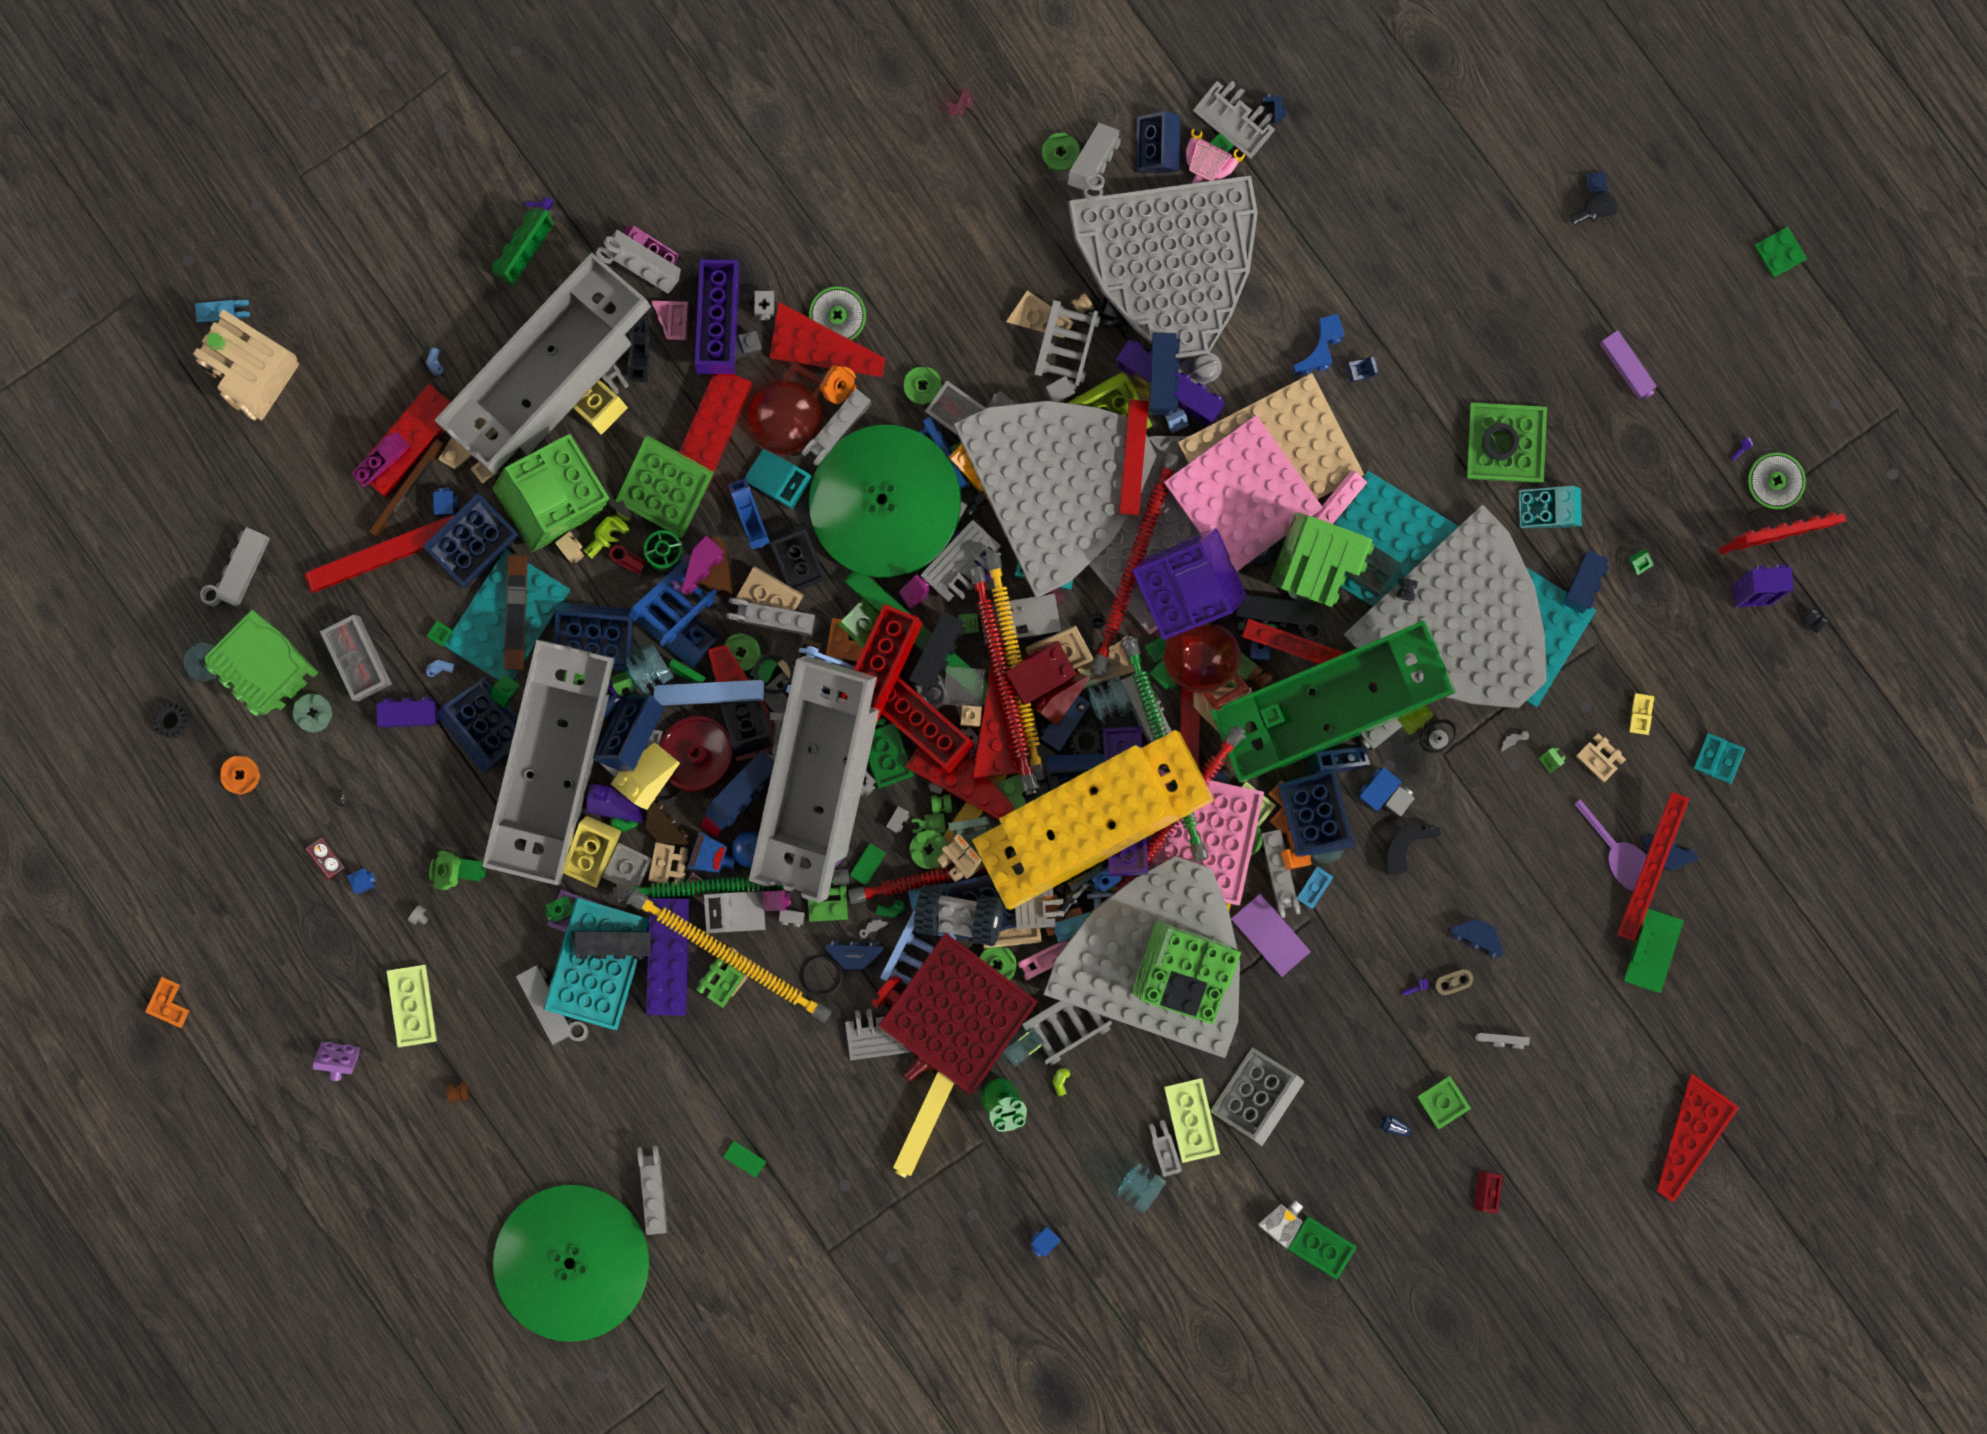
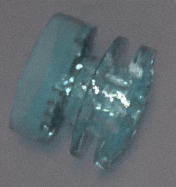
M653 644L642 650L645 659L641 660L636 654L633 655L637 662L634 666L630 659L625 661L632 679L646 695L650 693L646 686L650 683L654 690L657 689L654 681L656 678L663 684L674 678Z
M1119 676L1106 680L1108 688L1106 690L1098 683V693H1096L1093 686L1088 687L1089 701L1102 725L1107 723L1105 714H1108L1110 720L1114 721L1113 711L1115 710L1121 717L1133 713L1128 695Z
M1139 1162L1125 1176L1116 1195L1121 1198L1125 1191L1129 1194L1124 1201L1128 1202L1132 1197L1136 1198L1133 1207L1144 1214L1160 1193L1166 1181L1157 1174L1149 1180L1147 1176L1150 1169L1148 1168L1143 1174L1139 1173L1143 1167V1164Z

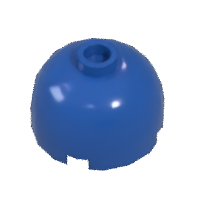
M744 831L733 841V857L744 868H752L759 835L758 831Z

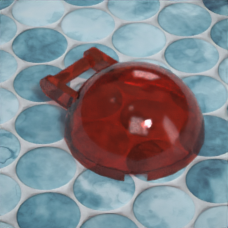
M795 360L783 380L768 383L756 393L748 408L747 421L750 433L758 445L774 454L789 455L803 451L807 444L816 438L822 428L823 413L817 398L821 393L820 384L823 382L824 377L821 378L805 369ZM794 372L818 384L814 393L805 385L790 380Z
M1214 624V626L1201 625L1172 636L1167 641L1163 660L1171 680L1188 692L1202 694L1216 711H1219L1222 705L1238 695L1249 692L1248 686L1237 673L1240 662L1238 643L1227 629L1217 624ZM1231 680L1238 686L1219 699H1216L1212 692L1222 689Z

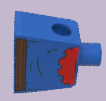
M699 832L688 868L720 873L722 866L733 869L736 859L726 855L727 846Z

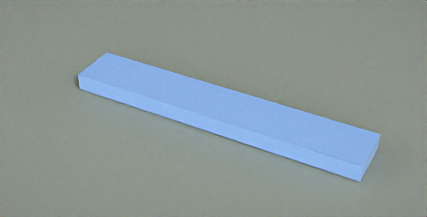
M763 680L654 685V698L661 705L761 701L764 696Z

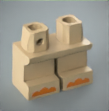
M960 834L953 838L954 841L950 845L942 848L944 853L937 859L944 869L951 863L955 865L948 872L955 882L962 877L968 879L985 866L982 859Z

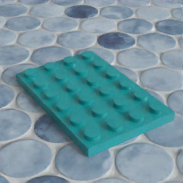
M505 549L444 645L497 680H500L505 674L513 680L519 671L504 670L508 555H515ZM529 563L524 662L536 645V640L540 639L556 614L558 603L563 602L570 592L569 588Z
M576 898L543 1010L617 1031L638 959H632L633 956H625V959H614L613 955H607L606 959H595V955H588L587 959H577L576 955L570 954L571 930L647 931L649 919Z

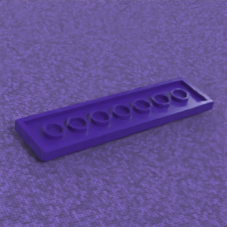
M1103 728L1104 761L1135 745L1142 748V728ZM1113 821L1108 824L1110 829H1114L1116 826ZM1147 837L1108 858L1109 876L1148 875Z

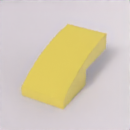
M1634 693L1629 732L1649 735L1654 702L1653 695Z

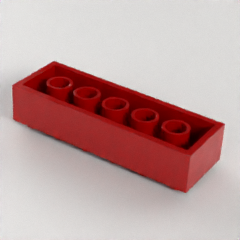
M713 374L679 453L710 469L715 474L751 391L752 382L734 374Z
M430 384L379 441L380 443L386 436L398 432L410 446L397 461L369 484L385 498L392 493L423 457L435 439H438L444 432L435 419L451 402Z
M884 604L854 668L855 671L877 677L870 707L879 710L877 722L923 625L918 617ZM843 692L841 698L848 700L847 694Z
M898 677L881 714L950 774L975 744Z

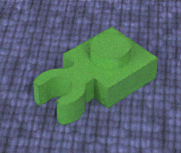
M944 813L925 815V821L917 818L911 820L912 823H919L920 825L919 829L912 830L915 834L920 833L924 829L946 833Z

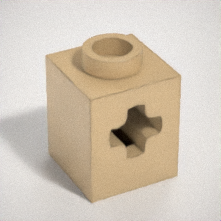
M962 705L960 726L980 728L982 707Z

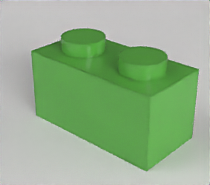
M220 333L207 334V346L211 350H224L226 342Z

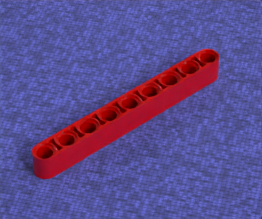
M454 515L305 573L304 577L310 593L318 592L425 550L423 546Z

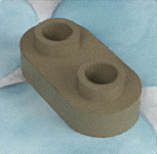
M1463 969L1442 976L1435 983L1436 991L1441 995H1449L1469 988L1473 983V975L1470 971ZM1461 976L1466 977L1465 983L1460 982L1459 979ZM1443 982L1448 984L1446 990L1441 987Z

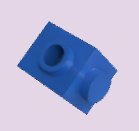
M439 488L437 492H433L434 515L436 517L454 515L455 507H458V496H455V493L450 491L449 488Z
M1109 860L1102 865L1105 870L1092 878L1093 881H1091L1093 886L1098 891L1101 889L1103 893L1107 892L1122 879V876H1109Z
M366 868L347 876L354 893L357 895L375 888L374 882L376 879L372 871H368Z
M1046 1226L1042 1232L1038 1230L1031 1237L1033 1240L1031 1245L1034 1246L1031 1250L1039 1257L1041 1255L1046 1257L1061 1239Z

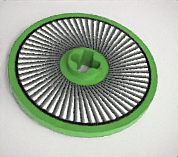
M830 287L815 297L810 307L809 318L853 340L864 328L866 309L863 301L854 291L845 287ZM835 310L837 312H839L840 310L843 312L841 314V320H839L838 318L836 320L833 319V317L835 316L833 312Z
M1770 453L1762 456L1753 464L1748 476V486L1753 498L1759 504L1769 509L1780 510L1792 506L1801 498L1806 486V477L1802 466L1796 459L1784 453ZM1779 477V481L1782 483L1775 486V481L1772 478Z

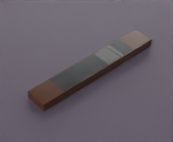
M435 439L371 527L369 532L376 538L379 537L443 449L444 444L441 441Z
M508 555L504 670L524 671L528 556Z

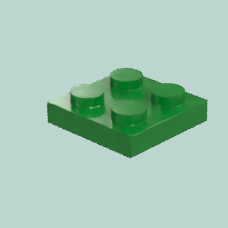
M1789 227L1754 245L1772 278L1781 275L1807 259Z

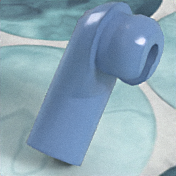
M431 347L426 365L432 374L440 375L443 372V366L437 360L440 350Z
M435 660L427 666L426 675L434 677L441 671L452 673L454 664Z

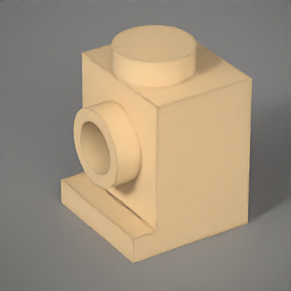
M569 531L555 544L570 563L573 561L576 563L584 557L580 550L583 547L576 538L572 540L574 536Z

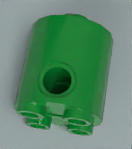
M661 530L652 533L646 539L644 555L655 571L670 573L683 561L684 548L674 533Z
M1004 1078L995 1079L983 1088L981 1102L991 1124L997 1131H1012L1025 1124L1027 1108L1016 1085L1012 1081Z

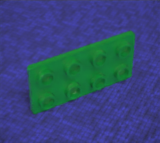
M1652 909L1647 910L1624 982L1661 993L1684 922L1682 919Z

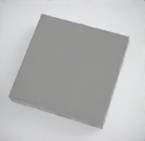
M618 843L602 878L614 884L641 886L652 863V858Z

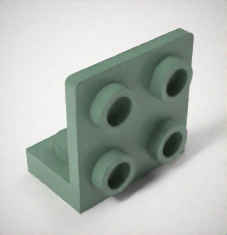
M989 817L948 823L949 830L954 832V837L960 834L980 857L972 840L992 829L991 819Z

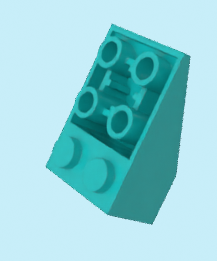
M765 449L761 451L745 477L749 485L791 511L812 479L811 475Z
M1575 486L1519 490L1520 528L1582 527L1581 489Z

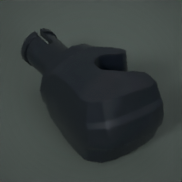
M1603 191L1584 202V209L1570 214L1569 217L1574 226L1587 219L1596 222L1597 217H1605L1611 214L1616 215L1618 213L1617 201L1608 191Z
M1090 879L1074 891L1065 883L1061 893L1064 896L1063 904L1057 909L1064 911V916L1058 917L1065 920L1073 906L1080 908L1082 904L1077 899L1084 897L1082 893L1086 888L1098 891L1091 882L1093 880Z

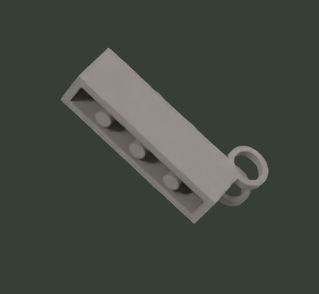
M1098 123L1072 166L1068 179V185L1084 190V196L1091 201H1097L1102 198V188L1105 180L1099 174L1104 173L1106 162L1111 161L1114 149H1118L1121 141L1118 138L1120 130ZM1090 189L1098 190L1100 194L1091 196L1087 191Z
M616 230L611 237L605 238L604 244L606 248L599 247L596 250L597 257L604 263L610 264L614 260L668 294L679 281L680 268L619 230ZM600 252L605 253L609 259L605 258Z
M855 389L816 438L807 444L802 451V455L806 456L811 452L817 457L814 461V464L817 466L833 446L842 440L870 407L871 400Z
M247 527L244 531L242 530L238 536L239 543L237 547L231 551V561L229 565H225L222 571L223 578L221 582H218L216 586L207 585L203 587L200 592L201 600L212 607L219 605L223 601L238 608L270 538ZM212 590L216 591V598L212 601H207V593Z
M729 598V603L739 606L737 614L726 613V618L736 620L737 623L812 636L815 615Z
M1281 830L1263 833L1262 845L1277 910H1279L1281 918H1285L1284 909L1294 907L1296 915L1301 914L1290 869L1285 870L1280 852L1285 850Z
M536 965L516 976L552 1045L568 1037L575 1041H583L587 1038L589 1031L584 1023L579 1021L572 1022L570 1018L567 1020L564 1015L543 1010L550 987L545 980L548 976L543 967L539 968ZM576 1025H581L584 1029L583 1035L579 1038H575L572 1034V1030Z
M653 1146V1156L643 1157L642 1147H638L646 1235L667 1233L661 1159L658 1153V1146Z

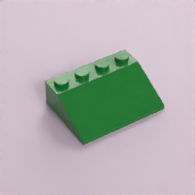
M533 208L531 212L528 211L523 218V225L521 228H516L513 233V240L504 246L502 250L503 255L500 259L497 258L492 265L493 274L512 287L554 226L551 215L547 210Z

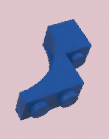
M1338 314L1319 319L1320 337L1318 345L1307 359L1293 366L1294 376L1299 374L1300 377L1311 374L1310 371L1318 369V372L1329 369L1332 359L1327 343H1330V345L1338 344L1344 337Z
M746 478L728 484L751 549L760 548L770 543Z

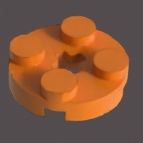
M833 365L820 384V390L823 392L824 397L834 404L845 402L856 389L857 384H854L855 373L847 367Z
M234 756L226 760L222 765L220 778L223 786L228 791L242 795L252 791L257 786L260 773L258 766L250 758ZM236 771H244V778L237 780L235 778L237 776Z

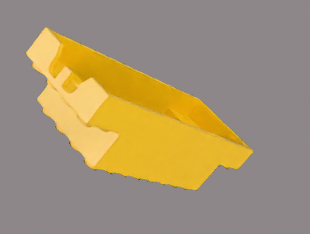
M1174 730L1143 748L1135 745L1003 816L999 819L1000 825L974 838L972 841L1005 907L1012 910L1215 800L1180 732ZM1161 764H1166L1171 772L1161 777L1158 768ZM1175 779L1178 788L1175 792H1169L1165 784ZM1096 787L1098 789L1097 794H1092L1091 788ZM1109 822H1115L1116 826L1114 829L1108 827ZM1048 830H1052L1055 835V839L1052 841L1047 837L1046 833ZM1012 846L1017 855L1008 859L1005 850ZM1021 862L1024 872L1017 875L1012 866Z

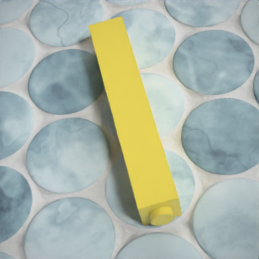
M939 1072L932 1083L893 1167L897 1169L896 1174L905 1178L907 1175H912L954 1083Z

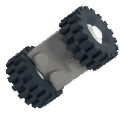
M923 885L921 892L918 894L917 905L915 906L914 930L916 933L936 936L938 932L972 937L973 943L995 946L1000 935L1001 922L1003 921L1004 904L1002 903V898L981 895L979 902L947 897L944 888Z

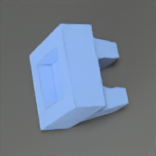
M1177 407V411L1172 416H1165L1171 433L1189 426L1184 410H1181L1179 407Z

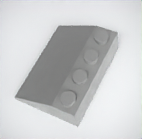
M1252 1047L1210 1112L1263 1146L1304 1081L1290 1070Z

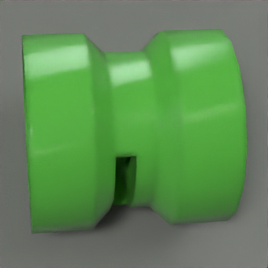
M944 794L940 797L931 795L933 815L940 812L952 813L950 794ZM941 799H943L944 809H942Z

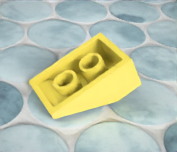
M600 380L573 407L601 435L628 408Z
M654 742L642 752L634 771H619L611 785L631 802L647 810L680 762Z
M586 815L578 825L563 873L597 888L616 847L621 831Z

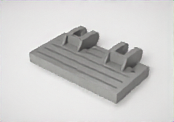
M1216 81L1193 111L1252 159L1276 130L1268 124L1273 114H1267L1258 126L1254 121L1263 112L1264 107L1260 105L1253 115L1248 118L1253 110L1239 100L1245 91L1242 88L1238 90L1229 102L1225 97L1235 87L1236 83L1231 81L1224 91L1219 94L1224 86Z
M972 520L920 576L924 577L926 582L946 601L949 602L954 597L948 590L949 588L961 599H964L966 596L954 583L959 580L971 591L974 587L962 575L970 580L968 570L979 567L975 561L988 571L986 562L980 556L983 552L990 551L988 547L992 550H998L1001 546Z
M1015 851L1011 852L1012 857L1017 855ZM1021 862L1012 866L1017 875L1024 872ZM1053 888L1019 905L1015 908L1017 929L1055 927V918L1046 917L1064 916V911H1046L1045 905L1063 904V899H1045V897L1053 896Z
M867 1009L866 1012L869 1022L868 1028H862L859 1010L855 1011L857 1029L854 1028V1021L845 1022L850 1061L911 1053V1051L880 1028L874 1027L871 1009ZM884 1017L875 1018L876 1026L880 1024Z

